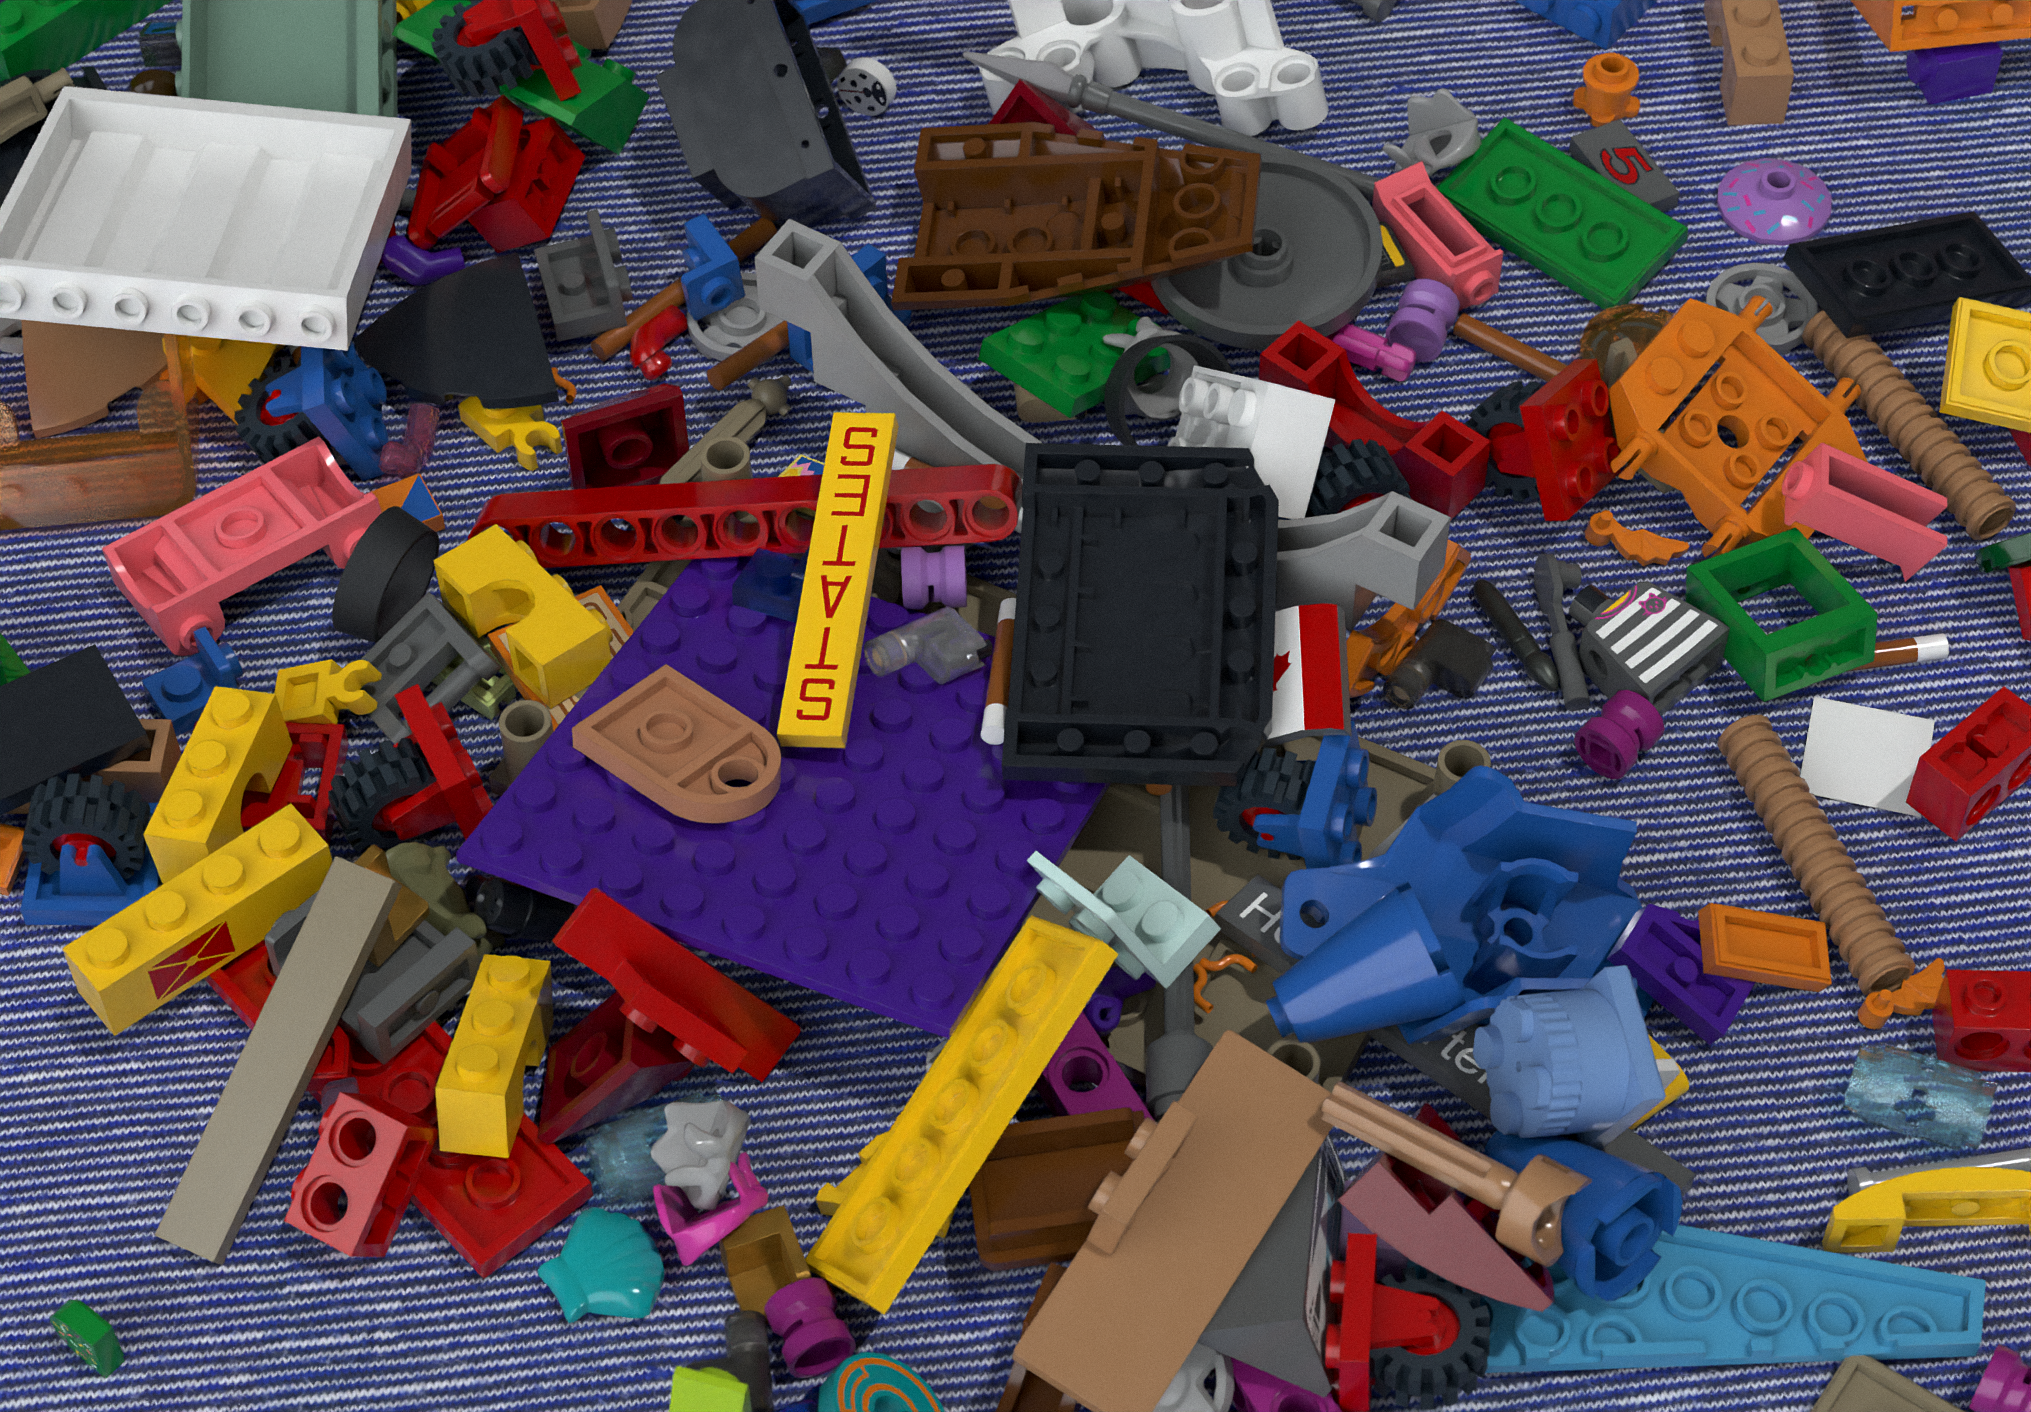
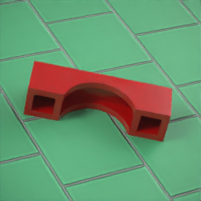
M1298 320L1260 354L1259 380L1335 399L1324 442L1326 447L1332 450L1333 446L1342 443L1346 449H1349L1352 440L1361 439L1365 445L1369 439L1377 441L1379 446L1383 445L1409 484L1411 491L1408 493L1411 496V500L1451 517V521L1484 489L1491 444L1489 439L1444 411L1439 412L1433 419L1425 422L1406 420L1391 413L1380 405L1362 386L1350 365L1346 349Z

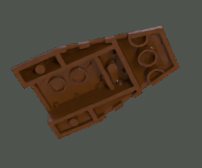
M1037 122L921 128L914 173L923 200V207L914 257L898 259L891 300L893 310L1012 306L1076 296L1170 277L1251 252L1254 247L1262 169L1261 154L1187 143L1182 151L1159 148L1158 139L1137 136L1133 144L1105 140L1103 132L1080 129L1077 136L1055 133L1054 125Z

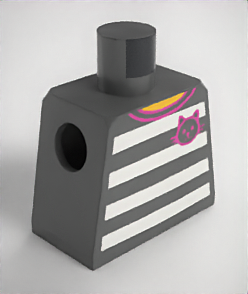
M1649 581L1638 582L1615 601L1594 585H1588L1577 594L1569 608V614L1585 626L1579 648L1582 670L1608 699L1619 690H1630L1646 698L1662 716L1722 666L1730 628L1723 622Z

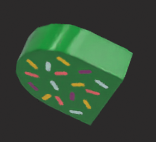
M69 1299L50 1316L52 1326L64 1342L106 1379L124 1362V1354L112 1325L82 1301Z

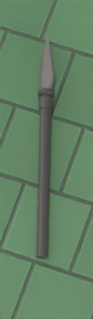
M969 51L963 52L965 59L1009 83L1016 85L1020 79L1025 80L1053 100L1066 102L1071 108H1077L1082 105L1084 110L1103 115L1107 113L1208 147L1258 154H1280L1309 160L1336 172L1355 186L1366 199L1372 201L1374 183L1382 180L1114 92L1113 88L1092 80L1087 83L1085 76L1080 74L1073 76L1053 62Z

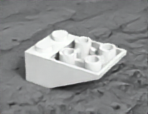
M1194 365L1191 377L1185 381L1180 392L1179 409L1182 414L1176 437H1173L1167 446L1249 448L1254 457V467L1265 485L1270 484L1279 500L1278 516L1287 519L1305 518L1335 399Z

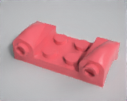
M318 436L103 547L102 551L113 581L118 589L174 655L188 656L199 653L193 635L194 631L205 626L215 642L223 633L225 618L219 604L220 601L247 589L258 581L302 560L321 548L339 568L345 569L357 543L371 523L382 512L377 497L372 492L364 494L350 482L335 461L326 443Z

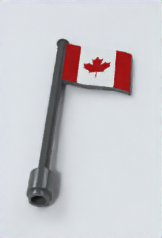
M1327 603L1299 605L1276 611L1272 732L1261 749L1309 736H1352L1345 611L1337 604ZM1172 785V790L1169 793L1160 795L1161 879L1191 901L1189 785ZM1193 960L1167 989L1164 988V1035L1153 1041L1146 1049V1108L1157 1123L1160 1122L1173 1101L1178 1103L1213 1050L1212 1045L1208 1041L1195 1034Z

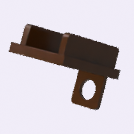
M1124 1107L1008 1124L969 1184L977 1250L982 1265L989 1270L1000 1271L1073 1260L1087 1240L1098 1217L1097 1213L1088 1208L1097 1190L1110 1171L1123 1178L1134 1159L1124 1153L1145 1120L1144 1111H1132L1131 1108Z

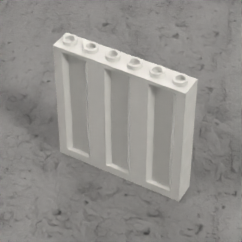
M64 86L0 208V318L348 351L412 170L411 119Z

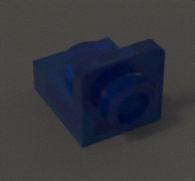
M810 546L800 560L781 553L758 548L732 585L733 605L796 623Z

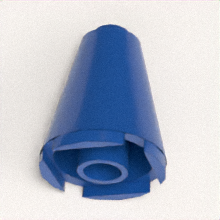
M1408 881L1397 887L1395 886L1275 979L1272 984L1277 995L1265 1000L1282 1038L1295 1033L1300 1043H1314L1441 1016L1466 1003L1452 970H1449L1450 968L1436 935Z
M1499 1130L1496 1131L1487 1142L1483 1155L1513 1169L1517 1174L1525 1169L1537 1154H1544L1592 1179V1183L1569 1196L1561 1218V1243L1564 1252L1556 1263L1575 1286L1595 1300V1295H1598L1606 1302L1617 1300L1634 1289L1654 1269L1661 1258L1651 1249L1658 1240L1662 1230L1672 1237L1674 1236L1680 1221L1683 1205L1680 1187L1662 1173L1561 1135L1520 1138L1519 1135H1503Z

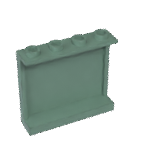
M181 0L182 20L176 24L177 43L182 52V70H178L175 75L178 97L397 118V38L392 35L397 25L396 0Z

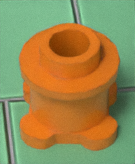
M1603 53L1589 59L1583 67V81L1586 87H1579L1574 91L1573 105L1583 109L1591 117L1590 122L1594 127H1599L1624 117L1633 118L1637 116L1640 110V100L1635 96H1630L1631 91L1635 89L1639 82V69L1635 63L1618 53Z

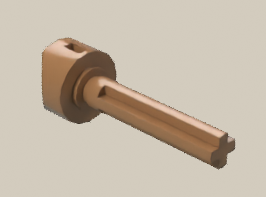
M1341 1081L1335 1084L1331 1095L1326 1097L1322 1105L1321 1111L1324 1112L1322 1120L1489 1207L1499 1209L1500 1214L1496 1230L1497 1242L1545 1267L1552 1266L1564 1252L1561 1243V1218L1565 1203L1570 1195L1577 1193L1592 1183L1591 1178L1544 1154H1537L1525 1169L1517 1174L1513 1169Z

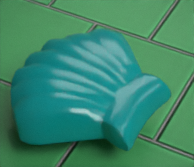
M593 1207L582 1211L577 1217L560 1256L542 1264L537 1273L556 1296L564 1316L570 1324L576 1322L586 1313L626 1318H644L650 1315L661 1291L665 1270L654 1240L639 1221L631 1219L622 1213H610L602 1208Z

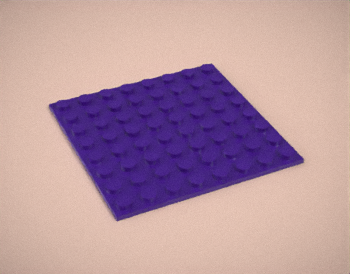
M750 556L692 559L456 852L457 862L575 905H579L592 888H599L678 942L950 1039L1041 895L1036 887L1044 878L1027 862L1028 858L1037 851L1059 867L1111 783L1003 780V743L998 745L988 744L981 737L995 636L912 609H905L901 605L872 596L870 597L846 748L781 746L777 737V730L805 574ZM936 623H946L953 626L960 635V646L955 653L986 639L991 641L993 648L991 656L962 669L948 671L941 668L935 661V648L943 640L935 641L919 649L913 647L906 650L907 654L904 657H899L896 654L893 641L897 638L902 641L914 637V633ZM667 664L757 722L772 734L779 745L781 753L780 786L772 801L762 810L749 817L726 823H701L687 820L667 811L573 748L572 727ZM734 779L724 784L731 787H745L752 783L747 780Z

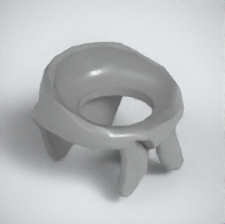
M1445 88L1439 89L1432 98L1412 96L1407 101L1409 137L1401 149L1394 144L1388 143L1384 144L1382 149L1396 162L1395 169L1397 172L1423 161L1427 174L1430 177L1437 170L1462 162L1478 150L1481 144L1478 120L1471 110L1462 106Z
M1142 317L1136 324V332L1138 333L1136 336L1113 333L1105 335L1103 340L1105 344L1123 347L1126 351L1132 345L1147 338L1178 335L1181 333L1164 330L1151 322L1149 317ZM1165 343L1158 346L1166 349L1170 356L1168 376L1156 374L1137 386L1134 381L1133 371L1125 393V415L1137 414L1157 421L1171 420L1182 413L1179 409L1181 389L1185 381L1191 377L1194 365L1199 366L1195 359L1187 351L1174 344Z
M725 1100L708 1103L672 1102L666 1105L664 1109L668 1129L652 1146L650 1151L651 1157L666 1173L664 1178L665 1184L668 1186H679L687 1194L690 1203L696 1208L715 1210L730 1179L728 1175L730 1163L734 1162L736 1164L750 1125V1115Z

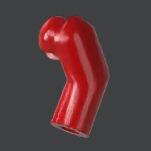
M672 304L639 327L632 336L630 362L634 369L637 366L640 368L647 380H655L672 367V359L662 348L688 329V321L679 308Z

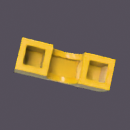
M497 524L433 560L442 603L477 638L499 626L516 623L506 629L514 674L550 709L591 685L612 660L609 643L613 641V634L602 614L596 609L588 611L575 599L570 586L560 575L555 574L551 576L539 565L533 551L524 541L519 540L515 542Z
M214 687L143 834L162 884L244 833L241 825V803L245 790L271 793L293 745L276 694Z
M484 954L435 1088L440 1151L509 1158L524 1113L523 1079L525 1065L539 1067L554 1023L551 961L527 959L511 955Z

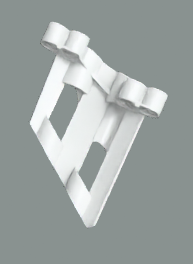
M1008 0L1018 36L987 53L997 56L1053 62L1073 76L1077 74L1085 76L1087 83L1092 80L1110 88L1130 83L1138 77L1142 68L1187 70L1189 80L1196 88L1216 96L1223 127L1248 136H1254L1263 132L1270 126L1272 120H1279L1280 124L1286 129L1305 130L1321 123L1328 114V105L1317 60L1304 52L1284 47L1270 0ZM979 66L992 113L995 115L1015 85ZM1056 101L1072 113L1083 110L1082 105L1077 108H1071L1066 102Z

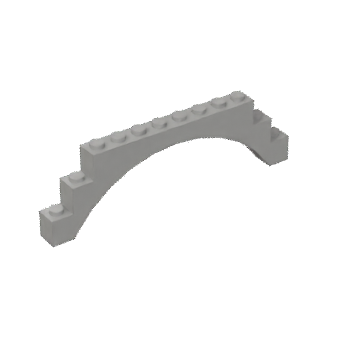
M788 219L755 257L759 309L811 332L814 382L866 406V413H895L899 425L895 449L934 467L982 464L1005 465L1016 472L1023 484L1026 443L1042 442L990 407L940 364L886 306L840 241ZM1391 491L1382 497L1338 514L1278 520L1276 611L1299 605L1337 604L1345 611L1346 630L1352 631L1377 594L1414 611L1444 568L1451 517Z

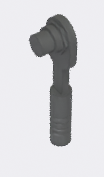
M1540 554L1534 568V586L1540 609L1544 614L1548 615L1552 632L1549 642L1565 708L1569 711H1579L1589 706L1590 698L1575 638L1572 633L1568 632L1562 607V598L1565 588L1577 589L1580 586L1581 568L1578 564H1566L1563 560H1557L1553 554Z

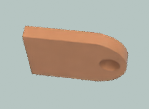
M667 664L572 727L573 748L667 811L687 820L701 823H726L749 817L767 806L777 794L780 786L781 753L779 745L772 734L760 724ZM734 779H742L752 784L745 787H731L724 783Z

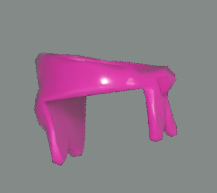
M742 1152L738 1156V1166L734 1162L730 1163L728 1173L740 1196L718 1204L715 1210H704L698 1213L679 1186L657 1184L653 1187L660 1222L667 1234L675 1241L682 1265H691L702 1253L747 1220L754 1210L762 1209L767 1205L769 1194L764 1187H761L753 1173L750 1159L746 1152Z

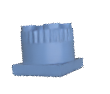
M1627 965L1605 967L1580 990L1508 996L1507 999L1501 1000L1500 1005H1497L1495 1012L1490 1016L1491 1020L1487 1027H1479L1475 1031L1473 1056L1476 1064L1481 1069H1485L1487 1073L1486 1081L1490 1089L1491 1122L1503 1135L1514 1134L1519 1135L1520 1138H1533L1576 1133L1580 1143L1596 1149H1603L1665 1099L1666 1094Z

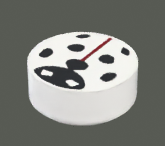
M861 57L852 60L840 74L837 81L838 92L846 105L852 110L867 116L881 114L896 95V82L891 72L883 64L871 58Z

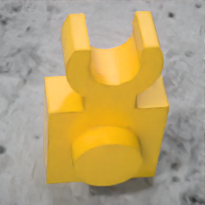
M470 396L458 404L461 421L497 453L512 444L516 449L519 464L527 470L534 471L538 468L536 452L533 447L539 445L547 446L556 455L562 452L560 433L554 425L545 422L541 405L485 409L477 396Z
M329 659L278 670L274 694H276L285 722L337 724L339 710L349 709L354 714L364 715L377 709L378 702L365 690L360 689L367 683L380 681L382 673L366 660H356L341 668L335 661Z

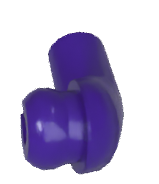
M402 235L392 236L387 239L380 258L383 265L389 271L413 286L433 283L444 276L465 268L460 247L430 253L427 250H422L410 238Z
M1119 966L1109 968L1082 1010L1098 1036L1108 1035L1119 1025L1124 999L1155 988L1156 980L1145 972L1138 980H1135Z

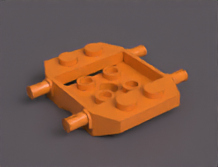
M1759 295L1751 297L1738 315L1689 298L1678 308L1608 389L1617 444L1622 449L1619 455L1611 462L1612 471L1616 473L1630 459L1629 464L1618 475L1619 478L1630 480L1641 467L1652 478L1680 490L1696 519L1713 534L1708 542L1702 546V553L1705 558L1718 547L1719 549L1712 557L1795 527L1809 539L1815 529L1796 521L1790 526L1784 524L1785 496L1782 493V483L1788 469L1795 462L1805 459L1819 444H1827L1868 463L1851 424L1845 416L1847 409L1861 395L1860 386L1858 384L1855 385L1843 396L1854 382L1850 378L1843 377L1837 382V385L1827 397L1823 396L1756 333L1760 325L1773 312L1772 305L1768 302L1754 315V312L1766 300ZM1716 361L1721 364L1662 433L1659 430L1661 425ZM1717 425L1725 426L1733 432L1737 440V448L1729 447L1723 443L1718 435ZM1796 436H1798L1803 441L1802 445L1748 511H1746L1741 506V503Z

